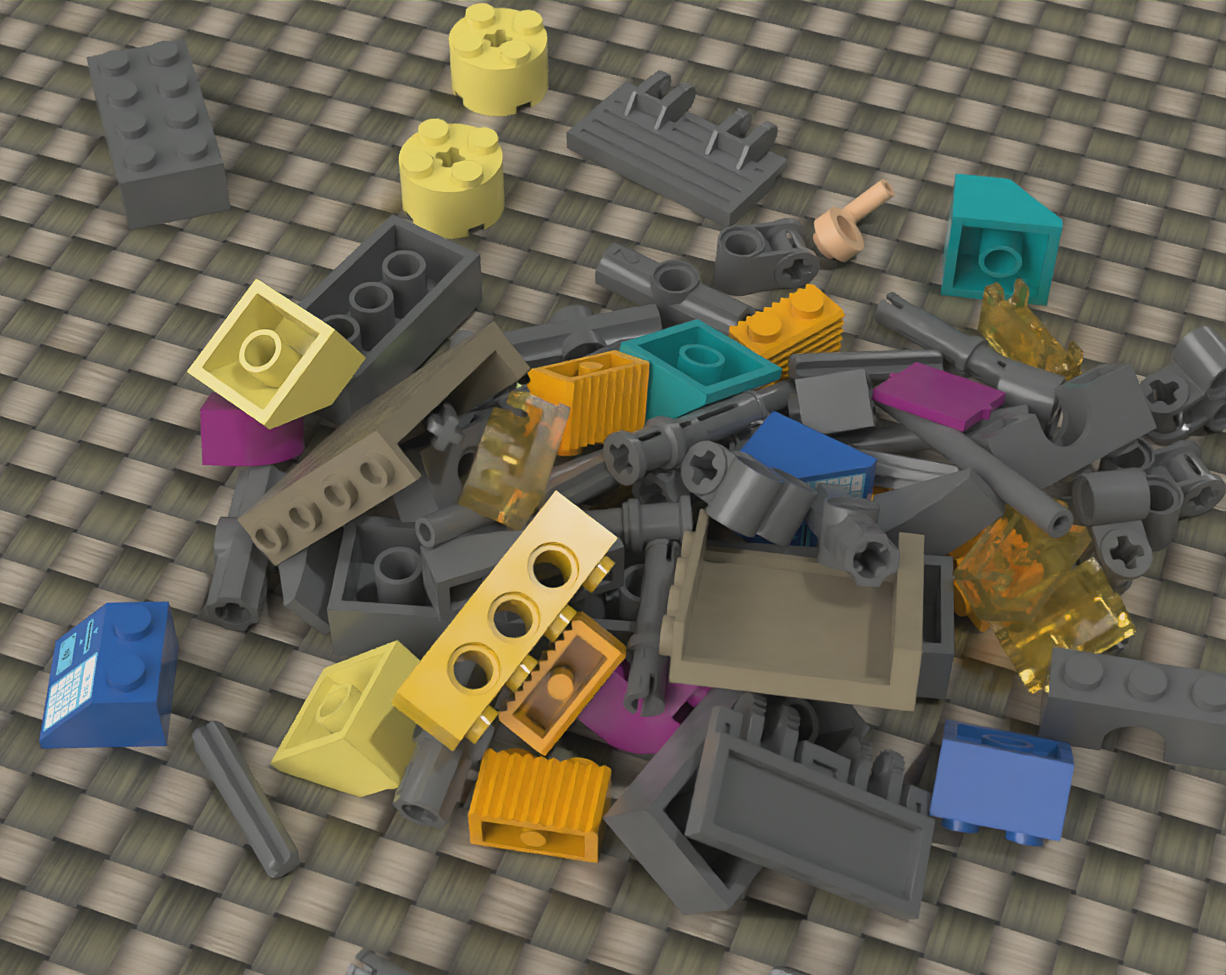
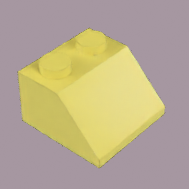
M255 279L187 372L262 425L272 429L332 405L366 357L334 328L258 279Z
M396 640L324 668L270 764L280 772L360 798L386 789L393 790L399 787L405 774V769L417 745L412 740L417 723L393 706L391 702L396 691L415 669L420 660Z

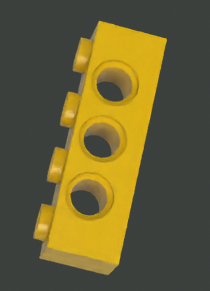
M555 491L399 687L391 704L451 751L455 750L464 737L476 744L499 714L490 706L493 699L504 685L514 693L538 664V661L529 655L543 635L554 643L577 613L576 610L568 605L581 586L593 593L613 567L615 562L607 557L606 554L617 540V537L558 491ZM541 562H548L557 566L563 574L564 585L558 588H549L542 585L534 575L533 566ZM501 611L516 613L524 621L526 627L525 635L519 638H509L502 635L494 624V615ZM461 661L476 662L486 673V686L480 689L463 687L455 678L454 665Z

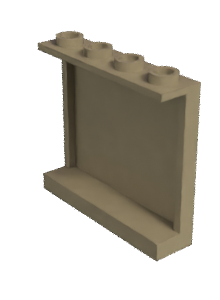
M492 321L357 410L237 520L251 536L254 544L266 554L275 566L417 481L422 476L398 445L426 432L421 420L443 399L448 397L457 416H460L518 381L530 367L496 323Z
M700 510L696 531H684L681 557L677 559L674 585L670 587L667 615L663 616L659 655L671 656L669 682L914 712L922 656L924 535L899 532L897 548L900 550L898 571L885 578L880 587L858 586L846 571L823 566L817 562V558L708 546L709 515L705 510Z

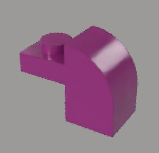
M211 393L200 409L202 465H268L290 460L304 451V416L268 429L218 393Z
M625 657L576 718L616 748L637 754H654L662 748L712 687L669 682V671L664 711L654 717L640 716L643 698H639L637 711L635 714H632L623 705L630 670V663Z

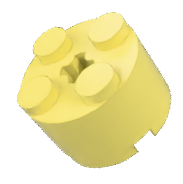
M478 3L468 7L466 16L454 25L449 35L451 83L454 95L458 94L462 97L463 105L469 110L488 116L517 114V106L527 102H531V107L537 105L545 97L548 90L547 33L543 26L541 15L532 10L518 11L507 8H493L485 3Z
M429 119L422 122L418 127V132L405 142L399 154L402 203L405 214L408 213L413 218V224L448 239L469 236V229L483 223L484 230L494 225L501 217L505 205L503 154L498 142L497 133L486 127L477 128L465 124H447L441 119Z

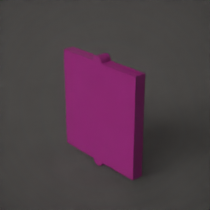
M915 362L899 373H890L888 380L873 389L871 400L964 432L981 419L989 420L991 412L1004 404L1006 392Z

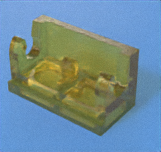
M1018 278L1013 286L1014 293L1008 300L1004 299V290L998 282L985 286L978 330L989 341V344L996 352L1012 360L1065 376V383L1083 374L1080 371L1084 355L1083 350L1075 341L1070 342L1067 348L1068 353L1063 349L1028 308L1029 288L1022 279Z
M511 391L507 403L514 408L526 411L529 417H519L511 411L497 407L493 408L487 419L458 504L511 528L522 530L544 495L571 407L562 403L556 406L527 392Z
M1053 498L1067 509L1068 505L1065 502ZM1006 503L1004 515L988 526L952 573V576L979 621L1032 622L1092 541V538L1085 527L1073 524L1064 536L1053 538Z
M1094 557L986 620L999 645L1030 694L1043 688L1053 647L1100 654L1137 632L1122 599L1117 592H1113L1102 568Z

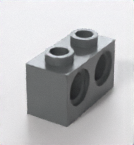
M865 368L795 379L797 393L787 395L790 419L827 436L879 428L876 405L871 400L873 393L871 375Z

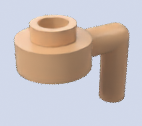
M881 179L844 208L832 207L815 219L814 228L816 232L813 234V240L819 251L828 259L836 258L841 262H846L863 250L864 241L856 223L895 195L892 186L885 179Z

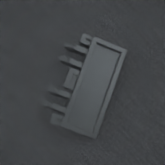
M662 70L654 72V75L649 76L638 87L625 82L566 132L568 149L724 227L733 226L774 187L775 178L788 167V159L772 151L765 155L767 150L773 147L778 136L776 124L764 121V123H761L760 126H757L744 138L748 130H750L753 118L750 112L742 108L735 111L734 114L732 113L719 126L690 112L685 114L694 103L697 88L687 82H683L667 95L671 86L672 76Z
M747 691L742 693V696L738 697L734 710L722 705L713 706L684 836L899 920L918 919L936 820L928 817L932 793L913 785L903 786L902 788L904 764L906 763L903 761L904 757L891 749H885L884 752L880 751V754L876 756L871 769L872 743L858 735H853L852 738H848L846 743L844 742V746L840 749V755L808 741L799 742L795 761H793L799 734V721L801 719L799 717L800 712L797 709L785 704H780V707H776L770 718H768L769 721L766 725L767 730L764 733L762 747H759L765 720L764 713L767 711L766 698L762 694Z

